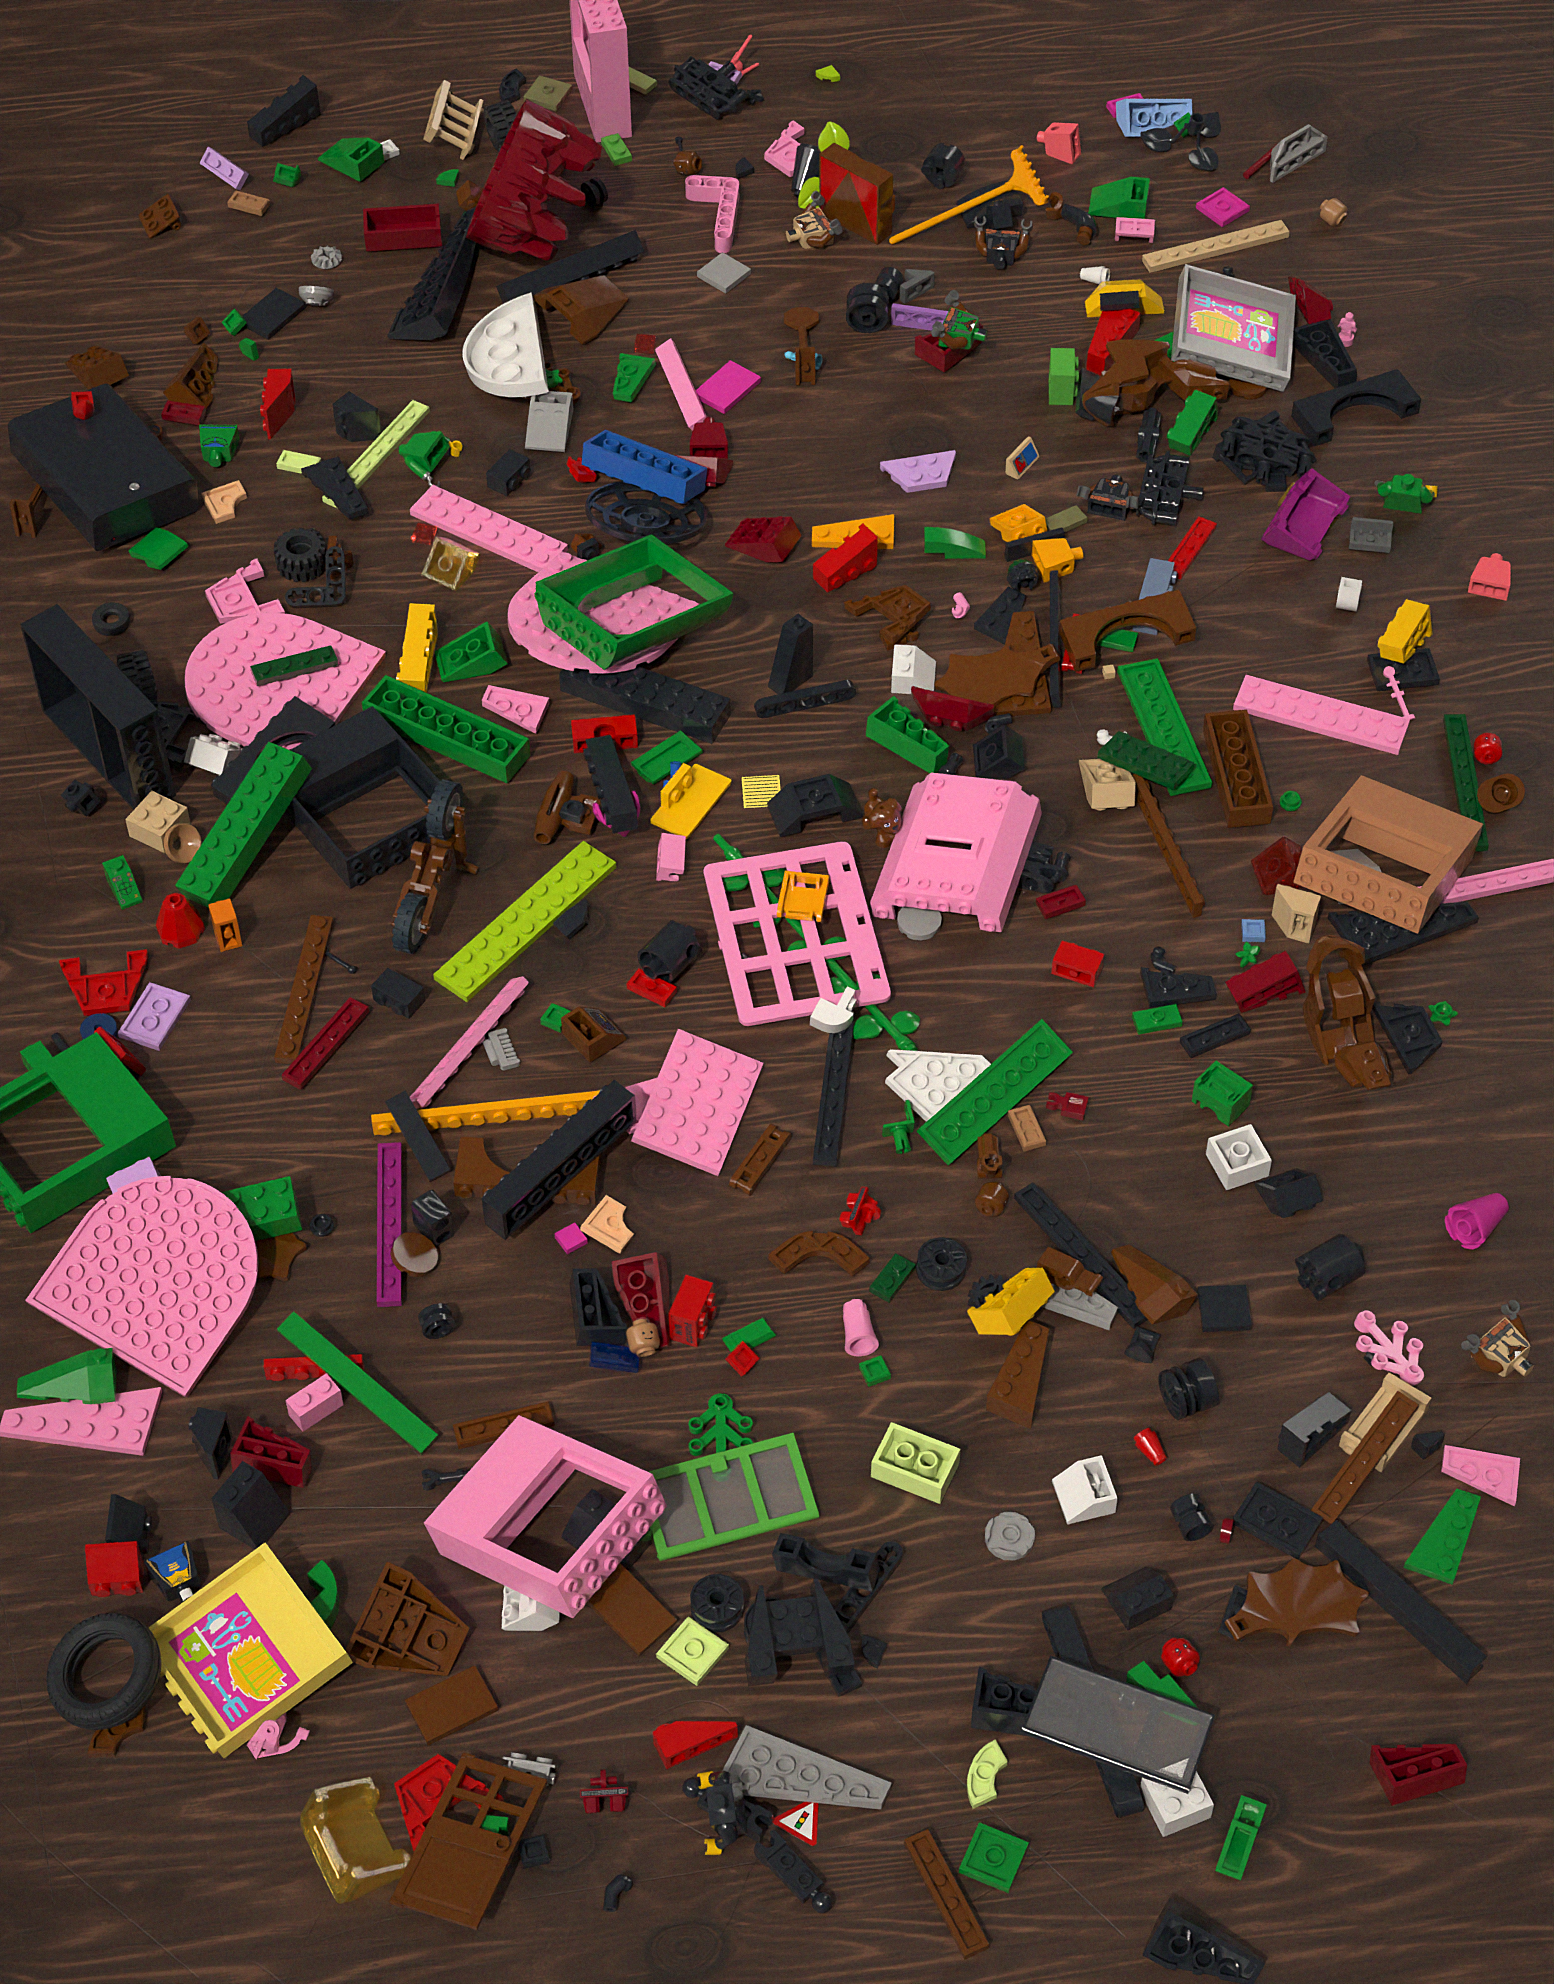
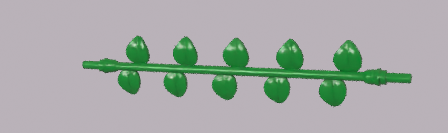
M716 834L713 837V840L724 851L727 861L744 858L740 850L730 846L720 834ZM783 868L761 871L767 898L771 904H777L779 899L768 887L779 886L783 883L785 873ZM747 874L722 878L725 891L742 890L749 884ZM782 917L773 918L774 926L781 921ZM785 918L805 940L800 920ZM759 921L753 922L754 928L760 927ZM832 937L825 941L823 945L845 942L846 939ZM802 940L795 941L788 947L787 951L807 948L806 942ZM847 956L825 959L826 965L838 977L830 978L834 994L844 993L847 987L860 990L858 982L856 984L835 961ZM872 974L873 979H881L879 975ZM875 1004L864 1006L872 1015H864L856 1021L853 1028L854 1039L875 1038L880 1035L884 1028L895 1040L900 1050H918L916 1044L904 1035L911 1034L918 1029L920 1023L918 1015L909 1011H901L896 1013L890 1022Z

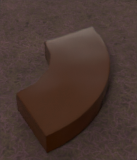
M145 1706L134 1717L121 1725L109 1729L96 1730L88 1747V1757H115L118 1747L126 1738L133 1734L144 1732Z

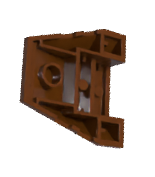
M386 1562L345 1651L352 1662L365 1668L448 1676L469 1627L416 1579L411 1572Z

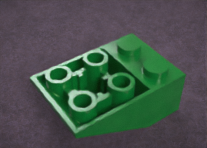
M368 137L344 138L319 156L318 161L361 182L384 163L382 144Z
M1131 176L1092 188L1088 213L1095 216L1145 219L1150 178Z

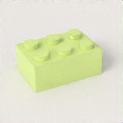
M891 1422L871 1462V1477L940 1504L959 1466L960 1449Z

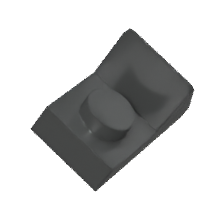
M906 269L905 282L900 285V301L906 304L934 288V272Z

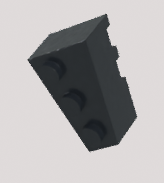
M597 1268L573 1269L569 1286L576 1346L625 1345L628 1327L622 1322L618 1314L619 1310L616 1304L614 1305L611 1301L609 1291Z

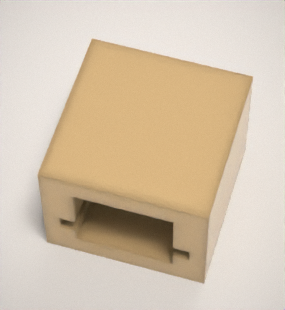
M1103 666L1102 673L1104 679L1115 678L1114 666Z

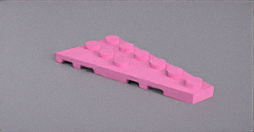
M158 1387L116 1394V1402L90 1405L83 1404L82 1400H70L69 1403L57 1402L5 1410L0 1424V1436L144 1456L161 1399L162 1389Z

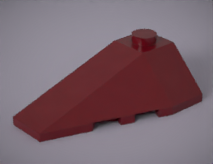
M1289 276L1290 294L1296 295L1295 303L1308 324L1331 319V311H1333L1331 299L1328 300L1323 292L1304 280Z
M674 455L706 467L705 486L716 487V483H724L733 466V460Z
M658 1252L612 1261L614 1285L620 1293L626 1311L629 1312L632 1321L647 1319V1322L654 1323L658 1329L659 1348L668 1347L669 1277L666 1258Z

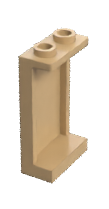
M1390 1372L1384 1378L1380 1390L1351 1428L1343 1432L1339 1444L1347 1454L1351 1455L1397 1391L1419 1404V1408L1375 1467L1380 1472L1384 1470L1426 1414L1431 1401V1397Z

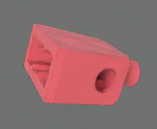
M1051 123L1045 132H1038L1037 142L1045 143L1048 156L1073 164L1081 155L1078 124Z
M1497 553L1492 554L1490 558L1481 557L1471 576L1468 593L1507 601L1510 588V563L1502 561L1503 557Z

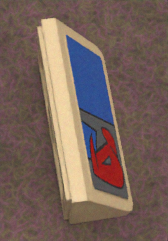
M1028 436L1006 459L1005 472L1007 475L1019 479L1039 458V453L1031 437Z

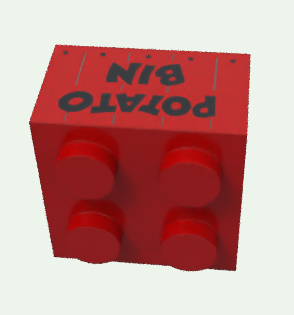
M685 1275L668 1313L671 1340L698 1347L700 1340L705 1339L708 1332L707 1324L709 1320L714 1319L717 1307L714 1306L716 1293H713L712 1282Z

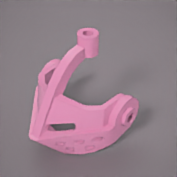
M284 1713L275 1721L270 1719L264 1721L249 1740L247 1746L255 1759L282 1754L294 1749L301 1739L306 1740L309 1730L299 1727L295 1738L291 1742L279 1746V1738L287 1719L286 1713Z

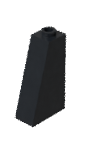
M799 613L782 626L768 687L776 694L794 691L813 677V624Z

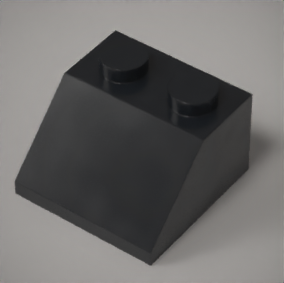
M350 391L332 404L336 433L340 437H344L350 442L376 440L380 436L381 428L378 408Z
M1005 724L973 745L976 778L1009 779L1025 768L1022 736Z
M1298 1168L1255 1183L1257 1191L1270 1212L1281 1216V1218L1293 1216L1294 1212L1300 1209H1312L1316 1206V1203L1323 1201L1316 1174Z
M198 1407L195 1416H191L189 1421L192 1443H195L197 1454L213 1479L218 1480L233 1439L227 1412Z
M111 1494L105 1537L106 1543L137 1541L142 1560L144 1561V1555L149 1553L147 1532L152 1530V1517L148 1516L145 1506L117 1494Z
M1147 1567L1141 1568L1101 1589L1127 1631L1172 1609L1174 1594L1163 1577Z

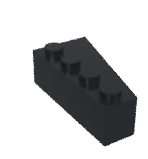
M1331 319L1306 324L1293 329V346L1334 388L1357 382V369Z

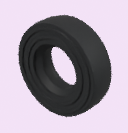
M104 603L94 610L92 623L98 633L105 636H115L121 634L129 627L130 615L127 608L120 603ZM110 615L119 617L113 623H105L103 621L105 617Z

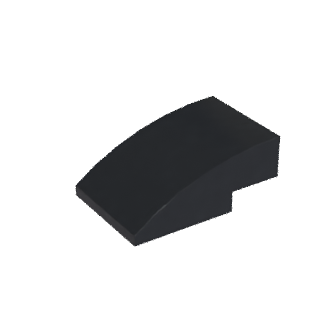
M1008 181L994 183L977 189L959 199L956 205L959 206L1004 185ZM1007 191L960 213L966 227H975L974 220L976 216L977 222L979 224L983 223V216L986 215V206L992 205V201L996 200L1010 203L1012 217L1022 216L1024 203L1018 191Z

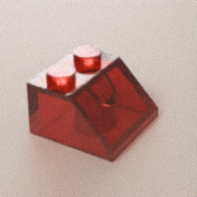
M1285 836L1251 860L1264 895L1275 894L1277 884L1294 889L1301 887V885L1294 883L1302 850L1299 844Z

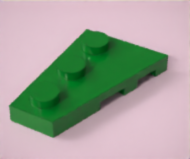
M620 353V363L617 367L618 374L615 378L613 396L615 400L632 402L656 366L654 358Z

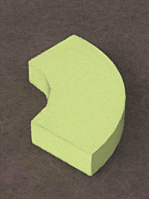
M996 1740L985 1745L977 1753L969 1769L967 1793L973 1809L997 1797L994 1779L998 1772L1007 1766L1008 1761Z

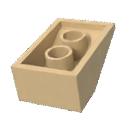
M1101 759L1079 760L1087 801L1092 809L1105 810L1111 807L1126 809L1128 806H1135V780L1129 771Z

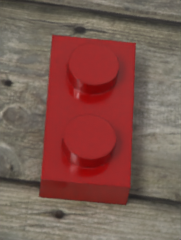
M639 968L627 982L628 990L663 1007H666L677 993L676 986L658 977L650 979Z

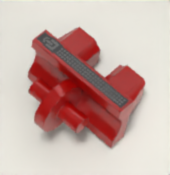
M861 1187L859 1193H849L847 1205L852 1211H843L839 1218L842 1226L852 1228L855 1235H862L866 1223L879 1219L882 1213L880 1208L877 1207L878 1202L869 1196L868 1187Z

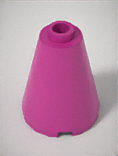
M1492 1193L1454 1205L1448 1210V1215L1445 1216L1446 1229L1454 1241L1458 1239L1463 1243L1462 1247L1466 1249L1478 1248L1486 1241L1508 1212V1202L1501 1194Z

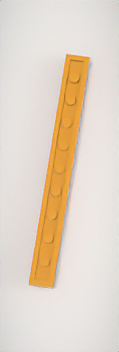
M599 1091L417 1110L428 1130L446 1127L457 1128L465 1125L478 1126L493 1122L504 1123L511 1120L525 1121L530 1118H550L558 1115L571 1116L578 1113L588 1100H592L594 1096L599 1094ZM391 1113L371 1115L374 1135H389L390 1133L401 1132Z

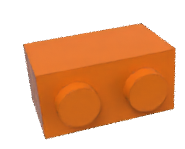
M227 899L208 904L220 951L223 952L241 947L242 942L238 922L231 900Z

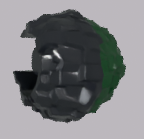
M1017 559L1008 568L1007 581L1010 587L1020 591L1018 583H1020L1021 587L1028 585L1031 591L1039 580L1038 568L1026 559Z

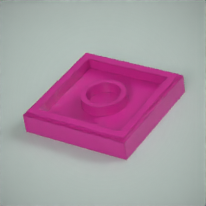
M1224 187L1196 203V209L1221 227L1249 212L1250 209L1248 204Z

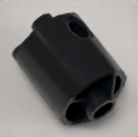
M670 920L637 954L639 964L645 975L650 979L658 977L671 983L702 953V948L695 937L696 931L689 925L685 927L678 922Z
M1343 1234L1332 1237L1295 1259V1264L1300 1274L1297 1277L1299 1284L1303 1289L1309 1288L1318 1301L1359 1279L1365 1273L1362 1249L1357 1243L1352 1242Z

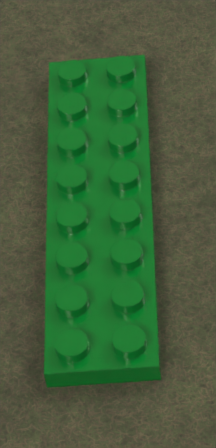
M1158 658L1118 666L1117 673L1146 741L1151 745L1194 762L1193 770L1174 790L1167 788L1169 795L1173 796L1211 788V778Z
M1041 1019L917 1130V1133L947 1165H950L978 1137L982 1136L1073 1052Z

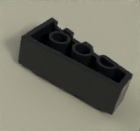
M302 75L299 78V82L295 86L291 84L282 97L279 98L277 96L272 100L273 102L270 107H264L247 121L250 138L264 147L321 115L317 85L306 76Z
M979 1667L972 1708L971 1728L1027 1736L1021 1734V1727L1024 1725L1036 1694L1034 1686L1028 1684L1022 1686L1009 1681V1677L1001 1674L998 1677L987 1673V1669ZM1048 1692L1035 1728L1074 1742L1076 1739L1080 1703Z

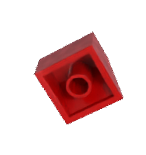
M137 1541L85 1544L88 1586L92 1596L108 1597L116 1594L131 1596L135 1593H143L144 1563Z

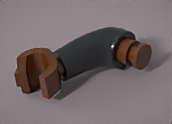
M1052 192L1050 197H1048L1052 208L1046 207L1045 210L1047 219L1056 220L1063 218L1076 225L1078 232L1077 242L1082 245L1089 244L1090 238L1095 236L1097 232L1095 219L1091 214L1080 208L1064 204L1062 195Z

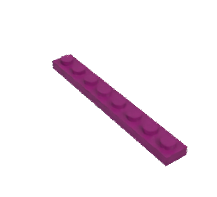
M401 1142L378 1143L377 1307L402 1306V1272L394 1265L390 1255L392 1244L402 1234Z

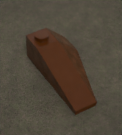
M203 343L168 384L163 394L169 401L205 406L206 409L213 400L211 391L215 385L213 376L217 370L218 356Z
M1130 1244L1112 1249L1111 1254L1120 1272L1126 1275L1129 1281L1127 1284L1129 1291H1133L1137 1298L1135 1303L1138 1309L1152 1325L1187 1314L1197 1297V1293L1181 1276Z

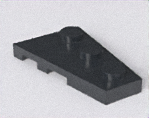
M1008 586L974 623V629L1005 645L1013 612L1022 611L1026 595Z
M1146 967L1140 968L1149 1008L1216 1000L1217 993L1212 976L1190 973L1177 975L1169 974L1168 970L1155 972L1148 971L1149 968Z

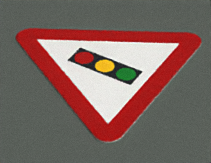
M803 1802L775 1817L773 1824L814 1846L817 1843L818 1803Z

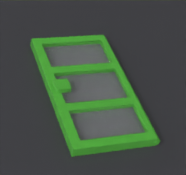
M794 1433L649 1471V1473L653 1474L667 1505L664 1512L650 1526L659 1561L819 1518V1511Z

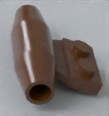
M560 771L545 793L537 813L534 829V839L538 843L548 844L561 824L570 831L587 835L591 834L596 821V816L592 809L593 803L600 805V799L584 794L572 796L574 776L568 771ZM577 800L583 804L584 816L580 824L560 817L559 812L565 802Z

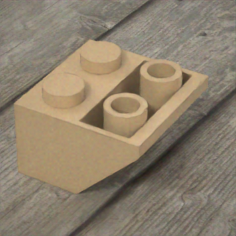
M1277 884L1272 910L1273 918L1287 938L1309 943L1316 925L1321 896Z

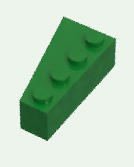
M895 696L891 697L868 716L866 736L928 773H937L941 766L946 764L949 745L932 730H927L924 727V723L920 719H915L906 706L902 707Z

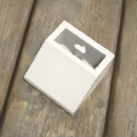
M200 734L199 737L190 738L184 762L221 775L226 770L229 762L235 760L240 755L243 748L240 747V743L228 741V743L221 741L222 737L209 734L207 736Z
M1102 1455L1077 1461L1052 1479L1067 1524L1115 1513L1117 1496Z
M504 1585L503 1630L542 1631L559 1623V1611Z

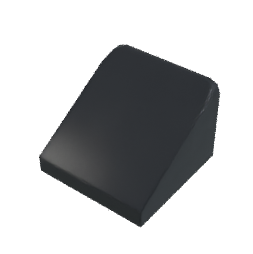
M1441 1431L1416 1434L1413 1436L1411 1448L1422 1459H1426L1441 1448L1444 1433Z

